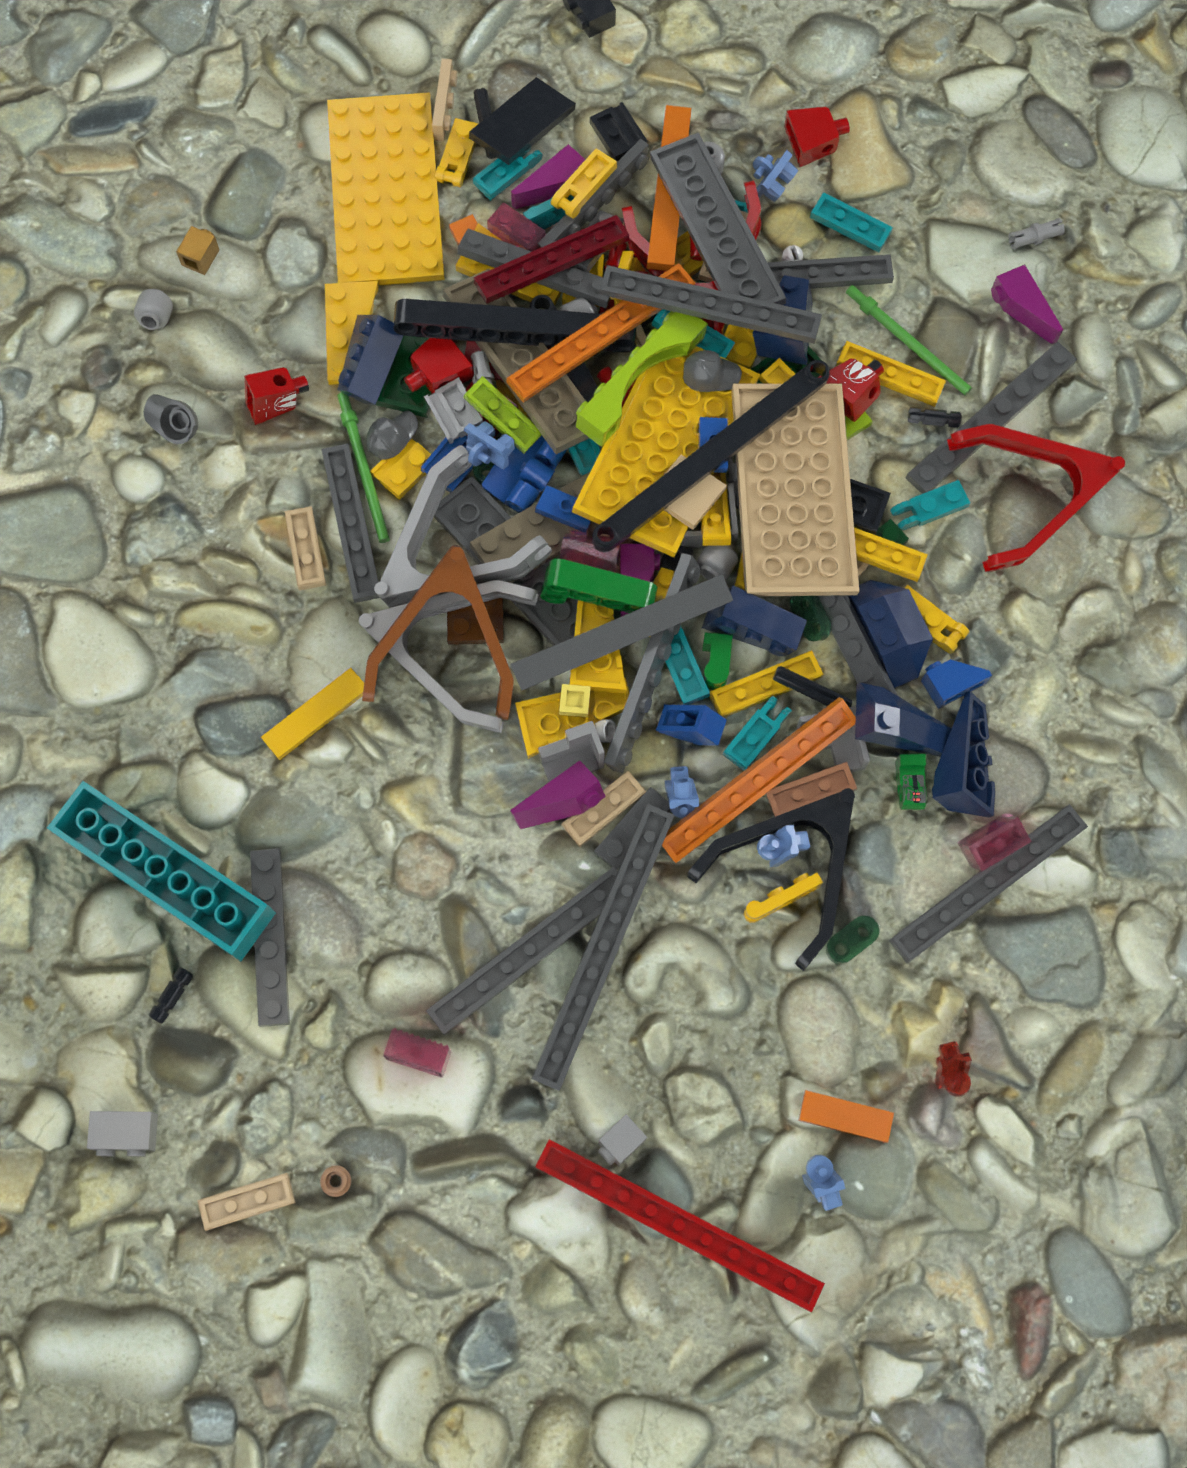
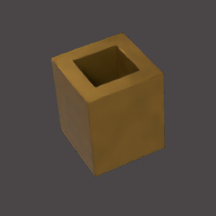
M191 226L176 253L182 266L205 275L220 249L212 232L207 229L200 230Z

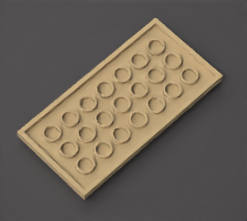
M733 384L731 388L733 420L738 419L782 384ZM825 384L820 390L736 454L744 583L747 594L755 596L857 595L859 593L842 384Z

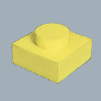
M562 684L559 715L588 717L590 686Z

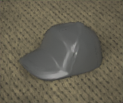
M703 350L691 354L684 362L683 380L688 387L696 391L731 390L733 384L739 383L742 372L740 366L736 363L720 358L719 354L714 351Z
M153 394L147 399L143 411L145 421L167 441L173 444H183L196 434L198 418L188 404L158 394Z
M404 411L392 420L382 417L374 421L366 437L368 451L383 460L398 455L418 429V421L415 415L410 411Z

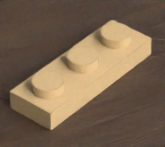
M442 58L432 122L434 141H444L445 132L450 131L451 115H448V111L454 107V93H451L452 87L457 85V71L453 70L452 59Z

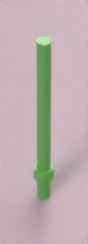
M854 285L847 289L846 294L860 305V310L867 316L872 315L964 396L970 392L972 387L881 310L878 307V302L871 296L866 297Z
M341 392L337 395L342 411L340 414L343 426L347 428L379 542L386 543L390 538L357 427L359 423L356 411L352 410L349 396Z

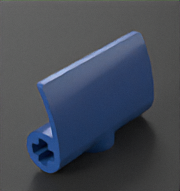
M543 436L525 454L515 447L508 456L509 465L503 470L494 464L483 481L482 487L502 503L520 513L532 506L539 493L543 492L554 475L555 468L568 449L555 454Z

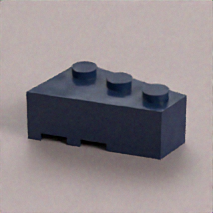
M784 275L779 283L786 297V304L784 306L812 312L813 301L809 279ZM756 330L753 331L757 356L772 359L780 358L783 361L807 365L808 342Z
M357 315L343 370L338 379V391L364 404L376 405L403 338V335H399L394 331L393 322L380 315Z
M732 585L728 589L733 601L708 611L701 627L718 634L733 635L735 640L768 650L776 656L783 657L797 651L807 620L753 594H747L746 591Z

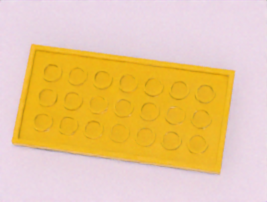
M430 92L327 100L338 283L378 281L379 285L445 280L437 179H435L436 160Z
M696 346L688 356L676 357L660 362L647 369L637 378L622 408L619 429L605 442L572 508V513L600 525L660 479L680 455L687 458L699 449L700 417L727 418L728 426L734 422L732 390L696 391L688 387L683 380L684 362L691 354L703 351L704 349ZM739 365L742 374L738 384H757L760 374ZM663 510L629 538L675 558L689 527Z

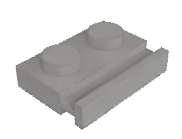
M459 377L435 390L436 393L424 396L450 444L456 438L468 435L464 428L469 423L477 427L483 422L478 411L463 398L467 391Z

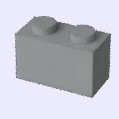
M90 1111L87 1149L96 1151V1156L114 1157L115 1151H127L128 1157H145L146 1151H155L158 1114L153 1112Z
M626 1114L599 1139L598 1144L601 1148L598 1153L610 1166L615 1162L619 1167L646 1141L647 1136Z

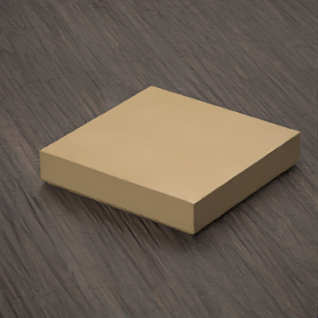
M680 455L667 472L686 459V457ZM710 474L669 505L665 511L694 530L725 491L727 485Z

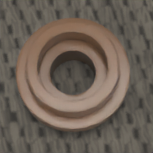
M341 1166L327 1168L320 1179L321 1188L327 1195L332 1197L344 1195L351 1186L350 1173ZM336 1175L342 1179L339 1187L331 1185V1179Z

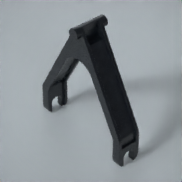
M846 788L836 794L714 840L688 871L687 877L697 883L720 855L757 842L763 836L772 835L786 825L811 827L819 831L828 841L831 855L819 933L795 962L804 971L833 934L855 798L854 791Z

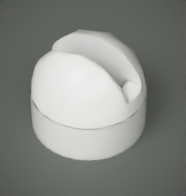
M796 245L786 247L782 253V262L803 260V252ZM792 253H795L796 260H794Z
M608 719L596 722L594 726L600 742H611L616 731L614 721Z

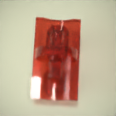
M957 1041L939 1045L938 1051L940 1056L936 1058L937 1089L944 1087L950 1095L962 1097L969 1092L971 1087V1079L968 1076L972 1062L969 1052L961 1054Z

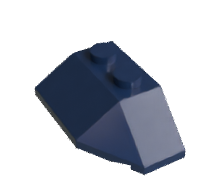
M874 580L860 584L859 593L857 595H848L894 689L917 680L933 637L910 590Z

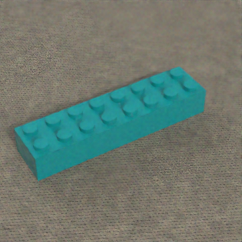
M84 781L81 782L47 827L48 830L240 962L276 914L269 905Z

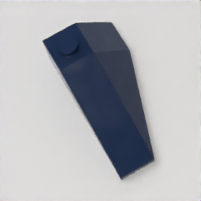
M857 683L855 739L941 757L952 728L883 687Z
M971 691L966 692L937 765L934 785L932 786V798L948 811L989 818L994 817L996 791L995 782H989L988 766L993 764L992 756L988 755L985 747V740L989 739L986 705Z

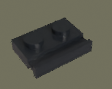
M620 102L619 106L615 108L610 107L590 117V125L611 158L619 161L640 139L648 144L647 139L623 102Z

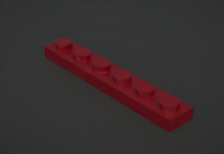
M616 214L475 276L474 285L485 303L488 304L629 241L630 235Z

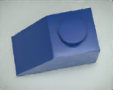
M950 659L942 664L940 661L929 665L925 669L926 673L921 682L937 708L940 709L963 697L966 692H972L987 684L992 674L989 670Z
M664 705L656 731L696 745L718 746L727 719L706 705Z

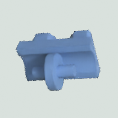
M788 150L774 164L771 163L774 158L769 154L765 158L758 156L753 161L754 177L760 179L761 176H764L756 188L759 198L764 194L775 202L785 190L775 180L777 176L788 184L799 171L789 161L792 154Z
M486 421L477 427L469 423L464 428V431L468 434L466 450L469 453V463L478 466L482 462L485 464L492 462L503 470L509 465L508 456L515 449L512 437L503 434L498 440L494 439L493 437L496 436L495 429Z
M686 766L670 768L671 780L664 781L665 791L672 814L678 818H684L695 807H699V798L694 780L689 778L688 768Z
M786 825L772 835H765L757 843L759 855L765 860H770V867H778L789 859L798 856L799 851H806L810 848L807 831L795 832L794 825Z
M815 1155L811 1157L806 1164L807 1174L802 1175L804 1184L815 1196L816 1200L822 1203L825 1211L842 1206L839 1191L846 1189L843 1179L833 1169L832 1162L826 1156Z

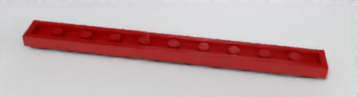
M550 1139L535 1168L812 1313L825 1283Z

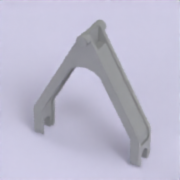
M462 445L454 448L429 470L380 582L376 583L374 587L375 593L389 608L408 604L429 577V575L417 571L416 557L447 486L472 466L468 461V451ZM539 535L529 541L510 558L470 566L477 585L494 580L504 582L517 580L527 575L551 554L552 549L548 546L546 540ZM449 592L438 593V594H436V595H434V596H438V595L445 594V593H449Z
M500 580L477 585L483 602L503 598L535 606L539 595L535 589ZM453 592L430 597L388 653L461 723L502 733L504 724L501 721L502 719L464 709L410 657L407 649L408 635L417 622L424 618L471 606V603L465 597ZM407 604L370 614L364 613L359 617V624L379 643Z

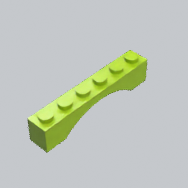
M670 311L664 318L663 325L658 330L654 328L649 333L646 343L641 348L637 346L631 352L627 363L624 366L622 364L617 366L611 375V379L606 384L603 382L594 392V397L589 402L584 401L576 412V428L602 447L619 429L622 416V401L633 382L647 369L660 362L676 357L688 356L704 339L708 325L699 317Z

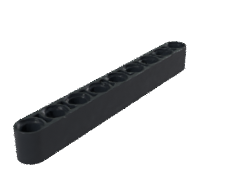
M400 299L395 302L393 329L397 334L403 336L539 346V343H544L546 347H554L602 314ZM637 327L601 351L622 353L633 351L637 347Z

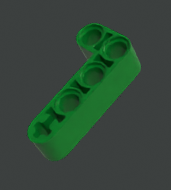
M553 559L546 569L540 597L542 600L553 604H563L567 598H572L631 613L655 603L658 587L652 582L564 559Z

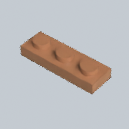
M845 762L773 788L766 793L773 815L776 817L841 792L846 788L856 791L857 786L848 763Z

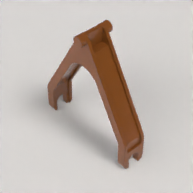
M453 545L368 656L362 701L374 702L378 665L428 599L438 593L453 592L462 595L471 603L500 676L496 716L500 719L508 720L514 684L513 676L464 551L460 546Z

